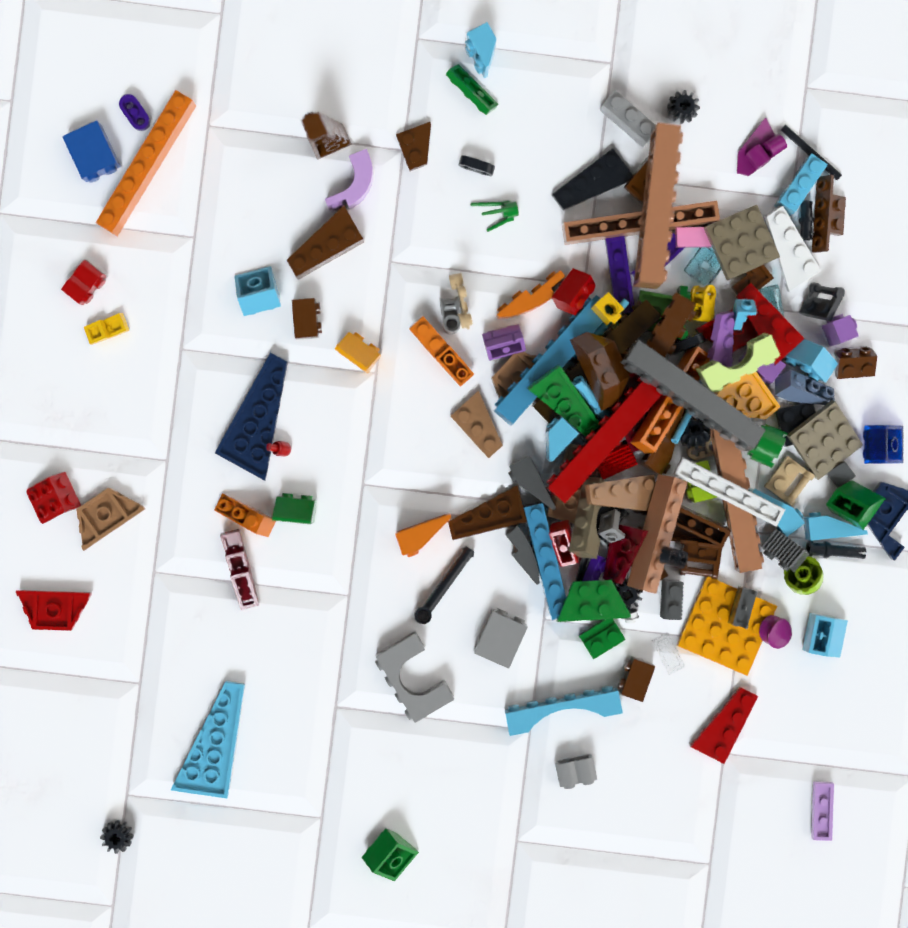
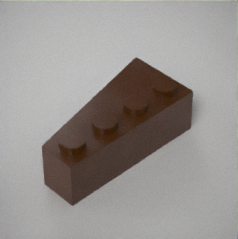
M343 206L286 261L299 280L365 242L346 207Z
M676 292L672 297V302L663 312L661 321L654 328L651 338L646 342L647 346L664 358L667 355L671 356L677 347L674 345L676 339L683 337L687 330L684 328L686 322H691L697 313L694 311L696 303Z

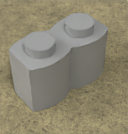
M592 754L555 761L559 785L564 787V789H572L576 784L580 783L591 785L595 780H598Z

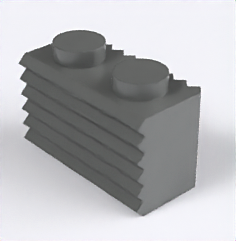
M777 529L761 545L764 550L763 554L770 560L774 558L778 560V565L785 571L790 569L792 572H796L809 556L805 549Z
M662 579L660 617L664 620L683 619L681 612H683L682 600L684 599L682 597L684 595L682 593L684 591L682 589H684V583L680 580Z

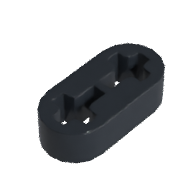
M461 155L458 166L463 169L490 177L493 176L495 170L493 164L465 155Z
M703 332L675 343L674 345L677 347L673 354L705 342Z

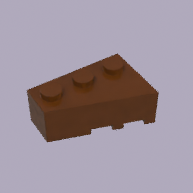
M681 505L671 541L723 548L731 531L727 526Z

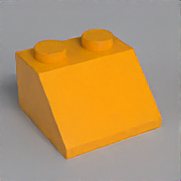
M348 332L334 349L369 374L381 357V354L378 353L380 349L372 343L369 345L364 343V337L357 332H354V334Z

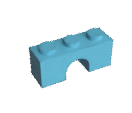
M813 154L808 156L796 172L793 181L783 191L774 206L776 208L783 206L789 216L794 214L828 164Z

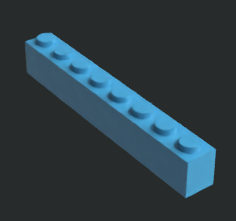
M595 295L592 299L590 297L587 298L583 305L584 309L580 313L577 312L576 315H572L569 319L572 321L568 327L564 325L557 332L559 337L555 341L551 339L544 347L547 351L543 355L539 353L532 361L534 363L531 369L526 368L520 374L522 379L518 384L513 382L507 389L509 394L505 398L501 396L494 404L496 406L494 412L508 425L512 426L537 398L527 387L559 364L563 368L574 356L575 351L570 339L585 332L594 333L603 321L591 309L601 299L599 296ZM605 306L606 313L610 314L613 311L612 308Z

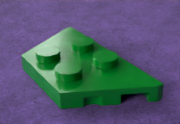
M612 580L578 581L571 583L568 590L569 593L564 599L563 607L556 618V622L631 618V614Z

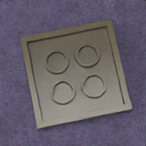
M757 204L704 228L727 281L780 257Z
M831 400L787 434V437L817 480L821 479L863 446L834 400Z

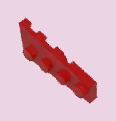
M751 283L736 296V299L755 301L757 313L756 315H747V318L750 320L758 336L763 333L772 336L780 354L779 357L775 358L774 365H777L805 339Z
M739 687L724 704L722 710L712 718L713 720L700 732L697 739L689 746L725 764L759 696Z

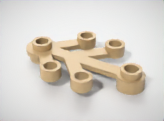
M462 273L449 275L451 289H457L461 308V313H459L461 328L469 330L470 326L473 325L471 313H468L466 301L464 302L467 293L465 285L463 286Z

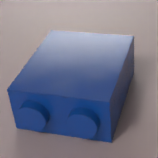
M98 120L62 136L81 179L86 183L96 182L100 179V176L113 174L117 171V168L121 167L106 132Z

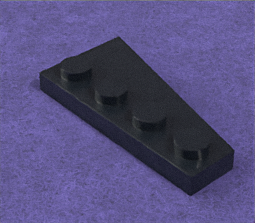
M612 148L551 196L564 211L626 184L633 174Z

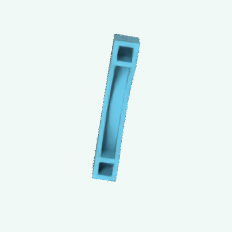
M605 686L601 688V691L594 692L591 689L583 691L581 695L570 693L564 695V698L561 699L550 697L545 699L546 702L538 703V701H531L526 703V706H508V709L504 711L509 735L528 733L544 717L566 709L588 710L603 717L623 714L619 691L616 687Z

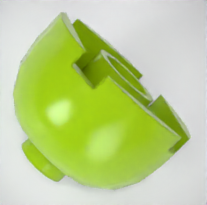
M808 556L796 572H792L790 569L788 571L784 570V579L787 586L794 593L809 595L820 589L824 580V572L820 563L815 558Z

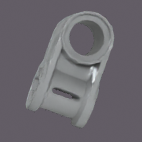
M456 296L454 299L443 300V298H439L443 328L448 334H456L460 329L459 296ZM454 320L457 323V327L449 329L446 325L447 322Z

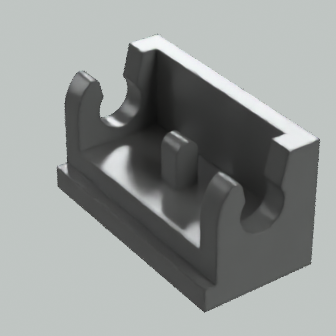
M738 586L728 623L748 629L749 619L758 591Z

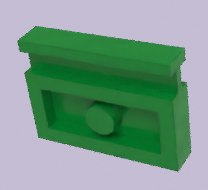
M604 619L578 635L593 660L626 640L613 619Z

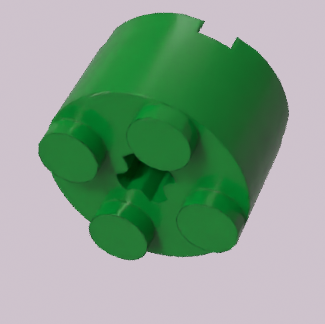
M765 424L761 425L765 432L753 450H749L747 455L750 456L751 460L772 468L775 464L773 460L774 458L778 459L786 441L784 437L788 433Z

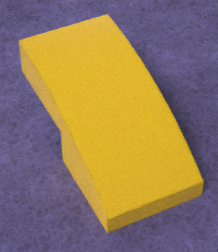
M123 313L115 314L83 327L90 345L130 331Z

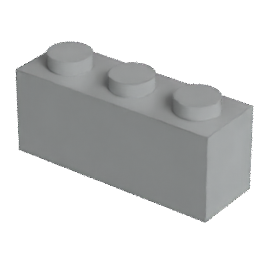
M615 90L603 103L600 111L641 147H644L650 140L651 132L656 124Z

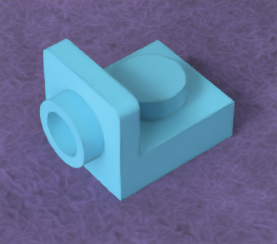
M735 299L732 310L735 321L734 330L742 329L743 322L747 320V315H756L757 309L754 300Z

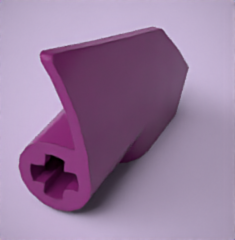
M764 118L739 150L737 174L749 177L770 162L774 156L787 148L785 139L780 134L775 135L767 118Z

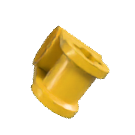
M695 285L690 292V301L696 303L694 311L697 312L693 320L709 322L715 315L716 289L713 285H706L705 287Z

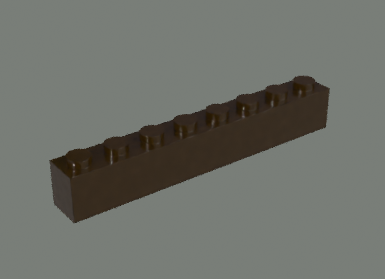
M639 300L631 307L634 310L629 315L625 313L617 321L619 325L615 329L610 327L603 334L605 338L615 341L620 355L662 317L647 300L643 302ZM577 358L575 360L577 364L572 369L568 367L564 372L571 382L577 376H583L587 384L590 385ZM537 397L533 401L535 403L533 407L548 423L558 415L540 398Z

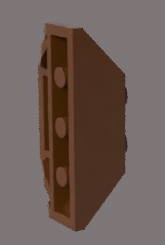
M585 332L570 339L601 411L615 405L620 400L630 377L624 367L625 365L620 363L622 357L615 341L590 332Z

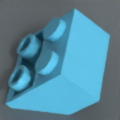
M488 22L467 32L465 51L469 58L473 57L475 61L474 67L478 74H482L484 79L488 77L497 41Z
M810 613L802 650L811 654L840 658L848 620Z

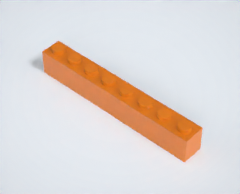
M175 90L96 220V224L118 237L195 110L196 104L192 99Z

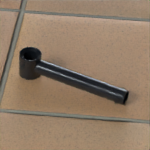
M467 546L462 548L458 558L423 606L415 609L414 617L419 624L430 622L432 611L471 557L474 558L475 552ZM420 610L428 612V617L425 620H420L417 617Z

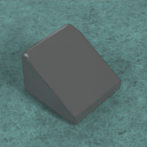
M842 461L827 473L837 488L856 477L845 461Z

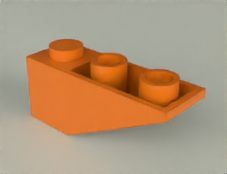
M223 493L214 511L251 532L265 537H269L276 521H272V517Z

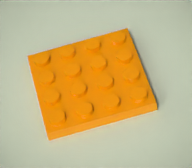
M705 577L677 642V646L748 676L762 644L759 634L760 625L766 617L774 615L777 606L756 597L748 629L728 623L737 588L711 579V577Z

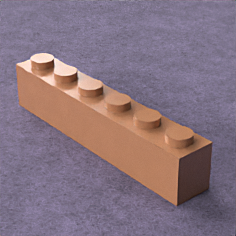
M658 474L643 530H647L648 533L634 559L627 586L653 594L657 593L665 565L660 563V553L664 546L670 547L687 481Z

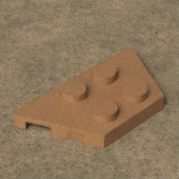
M526 352L513 354L495 373L491 380L498 399L501 396L505 398L509 394L507 389L513 382L518 384L522 379L520 374L526 368L531 369L534 363L532 361L536 355H530Z
M110 487L76 509L77 518L79 519V533H81L82 550H87L146 510V508Z

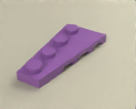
M731 311L716 314L711 340L714 342L707 356L710 358V361H717L724 367H731L733 362L732 349L735 321L734 312Z

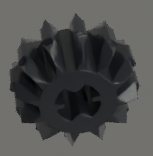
M686 90L682 92V95L677 91L675 97H670L669 101L671 103L667 105V108L671 110L668 116H675L673 122L680 119V124H683L685 120L690 123L692 118L697 117L696 111H699L700 106L696 105L699 98H692L694 92H691L688 96ZM681 104L685 105L684 108L687 107L686 110H682L683 107L680 108Z
M691 417L680 438L682 446L687 445L688 449L693 446L696 450L699 445L705 447L706 442L710 440L711 429L706 427L704 422H701V419L694 420Z
M624 580L622 585L614 583L618 587L617 591L629 611L632 610L631 604L635 607L639 606L635 601L636 599L642 601L643 598L637 596V594L643 593V590L627 586L626 580ZM627 590H629L628 592L631 593L630 597L626 596L625 598L622 595V593L627 592Z
M119 819L115 823L110 821L107 827L102 829L104 834L100 836V839L104 840L102 847L108 846L107 852L113 849L114 853L118 854L119 850L125 852L127 847L132 845L131 839L134 838V834L129 833L132 827H125L127 821L122 825Z

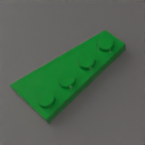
M559 364L527 387L529 391L540 398L584 436H587L592 430L600 426L598 424L599 421Z

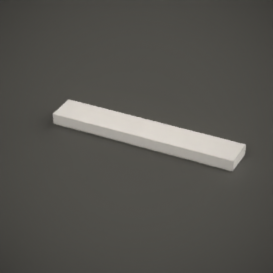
M681 457L673 472V475L776 527L786 510Z

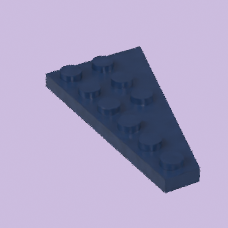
M271 352L215 451V454L264 481L267 478L271 451H267L266 446L268 443L273 444L288 366L287 361Z

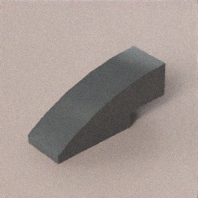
M516 525L505 534L517 549L511 555L534 583L538 585L540 579L534 553L525 535Z

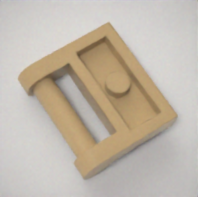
M786 456L764 487L786 504L793 507L796 503V498L808 482L814 479L815 475L789 456ZM800 473L803 475L802 479L791 494L787 496L784 493Z

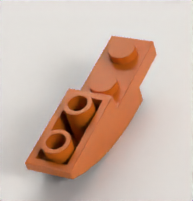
M561 270L557 273L553 271L545 278L547 280L545 284L541 286L539 283L531 290L532 295L527 290L523 292L519 290L511 297L513 299L508 305L504 303L497 309L499 313L496 317L498 319L517 317L542 306L552 299L551 297L554 294L552 288L565 275Z
M421 316L408 328L460 387L474 375L472 370L424 316Z

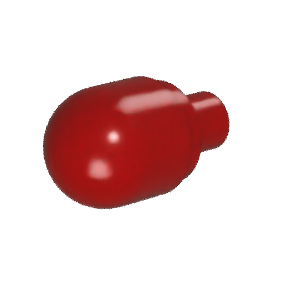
M276 441L273 444L268 443L266 446L267 451H272L274 455L281 457L290 455L292 451L291 445L284 441Z

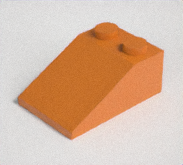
M447 513L396 531L395 536L402 556L412 557L419 554V550L451 519V514Z

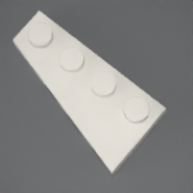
M779 206L764 218L780 255L778 258L781 266L780 271L785 279L786 290L790 292L817 274L821 269L783 206Z

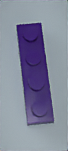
M625 236L606 238L605 246L612 295L619 303L623 299L629 302V305L621 313L628 314L634 311L631 308L634 305Z

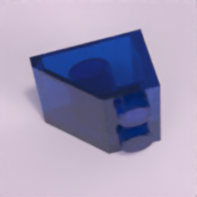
M864 425V464H904V426Z

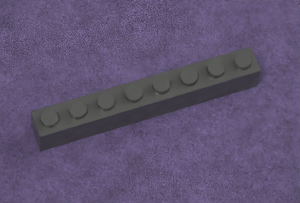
M640 340L631 345L620 362L625 365L624 367L627 371L639 375L644 383L656 387L657 392L673 399L672 402L675 405L683 406L691 416L704 421L706 427L718 431L722 438L735 443V447L741 451L753 450L765 432L764 428Z

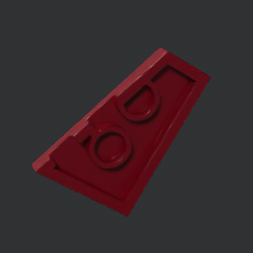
M619 524L618 529L625 533V538L609 544L603 579L623 584L648 531Z

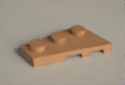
M479 391L450 416L488 459L503 446Z

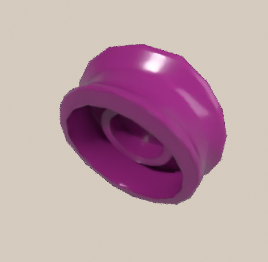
M770 615L762 621L759 634L763 642L773 648L780 649L790 642L792 628L786 619Z

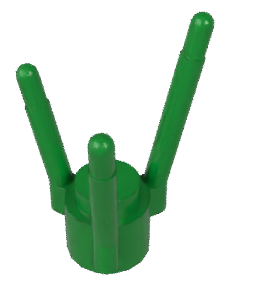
M507 200L503 202H477L470 204L471 206L478 207L501 206L500 209L481 213L482 216L502 213V217H506V219L487 228V232L514 221V217L519 216L516 201L510 202Z

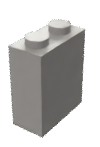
M497 608V611L492 609L474 648V654L510 669L528 626L525 624V620L515 616L513 619L507 616L508 612Z

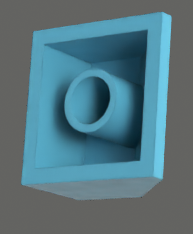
M271 266L234 276L237 300L244 316L281 307L279 292Z
M562 417L553 419L546 426L548 428L546 431V459L549 462H552L579 434Z

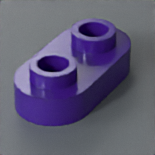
M131 94L122 96L119 100V107L132 127L137 131L147 130L151 120L140 102ZM129 103H133V107L131 109L127 108ZM144 119V123L139 125L138 121Z

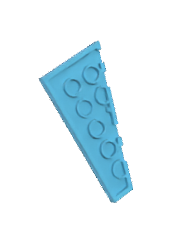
M231 681L224 683L170 791L228 798L245 689L244 683Z

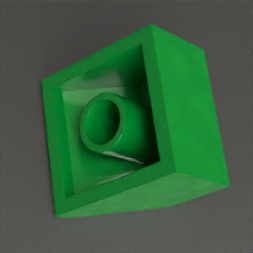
M282 493V496L276 497L272 521L311 525L315 523L317 500H313V496L301 495V498H294L291 493Z
M385 828L374 843L367 848L361 858L372 873L395 882L419 852L398 833Z

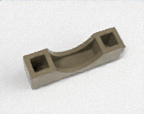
M588 477L582 484L569 551L580 558L597 559L600 538L596 530V519L601 506L587 504L585 485L606 482L602 478Z

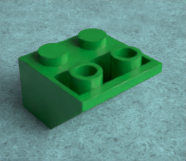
M850 480L835 490L826 506L835 515L864 530L885 498Z

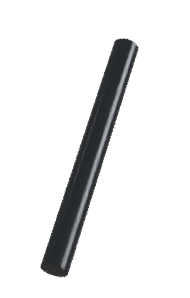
M786 124L782 127L780 131L807 155L813 154L828 165L824 170L830 175H834L835 180L840 179L842 174Z

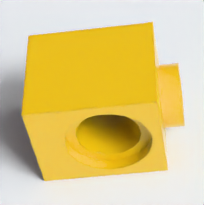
M609 292L591 308L606 325L610 322L616 323L622 317L620 313L624 310ZM605 306H610L613 314L606 313Z

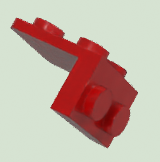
M66 471L50 476L26 490L41 524L47 523L81 506Z

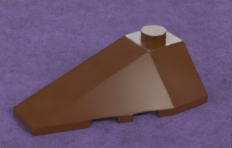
M682 407L656 452L644 454L639 464L656 475L666 474L671 467L669 463L675 448V443L671 439L682 419L684 407Z

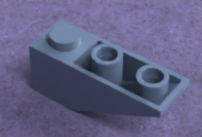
M790 369L775 379V395L787 401L826 405L831 400L835 401L834 388L817 382Z

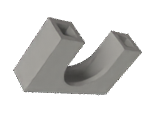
M416 631L376 654L377 660H375L378 669L385 672L386 677L384 678L388 686L394 687L396 691L394 695L399 704H404L406 708L404 712L409 720L412 719L414 723L455 700L445 680L424 692H413L403 685L400 679L401 667L406 661L425 651V646Z

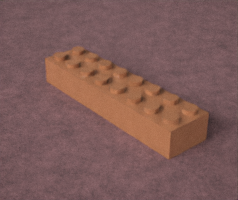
M657 122L651 132L633 287L657 289L667 279L665 262L669 261L670 256L667 244L671 242L672 231L669 230V226L674 220V211H671L677 195V192L674 191V184H677L679 178V171H676V166L681 160V152L678 151L679 144H682L683 132H680L681 125Z

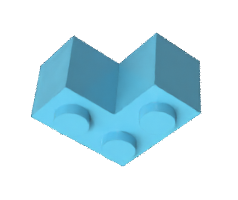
M806 339L784 357L788 365L792 367L799 366L801 370L808 373L809 378L817 382L820 380L826 383L838 365L837 361L823 346Z

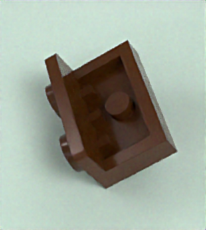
M863 346L858 349L842 348L841 350L834 351L838 363L835 372L837 379L875 377L878 356L872 348Z

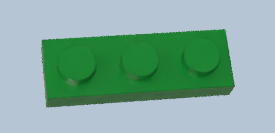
M459 64L450 68L445 74L451 83L456 85L463 92L464 96L470 99L477 106L478 110L485 115L494 111L499 105Z

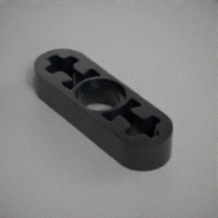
M664 546L659 560L662 564L683 569L688 561V552Z

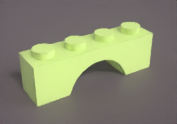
M763 333L747 342L746 354L738 364L724 367L719 362L712 360L696 368V371L703 386L715 393L722 390L723 386L729 382L730 384L735 383L741 379V376L756 372L758 367L772 364L780 354L772 336Z

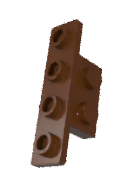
M834 175L820 176L817 180L812 253L828 252L830 235H844L846 197L833 194Z

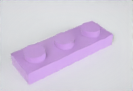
M813 781L812 840L832 841L833 782Z

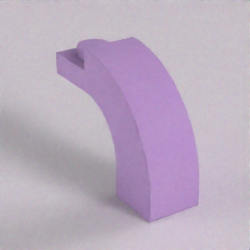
M367 148L349 155L354 169V180L345 191L325 199L329 210L332 208L333 210H338L345 203L348 204L349 209H352L359 205L368 195L373 182V167Z

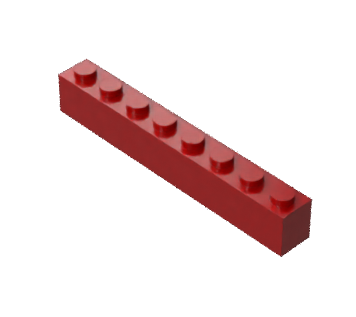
M639 376L637 379L639 383L634 388L631 386L625 392V399L622 402L618 401L611 408L613 412L609 417L605 415L598 423L600 427L596 431L592 430L585 439L587 441L583 446L578 445L572 452L574 456L570 460L566 459L560 465L561 471L557 475L553 474L547 480L548 485L546 488L563 503H566L662 394L657 392L656 387L644 383Z

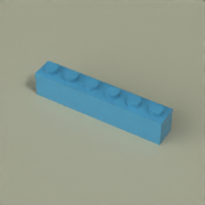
M540 502L524 506L523 508L549 615L552 620H555L561 612L566 594L556 554L549 536V526L544 506Z

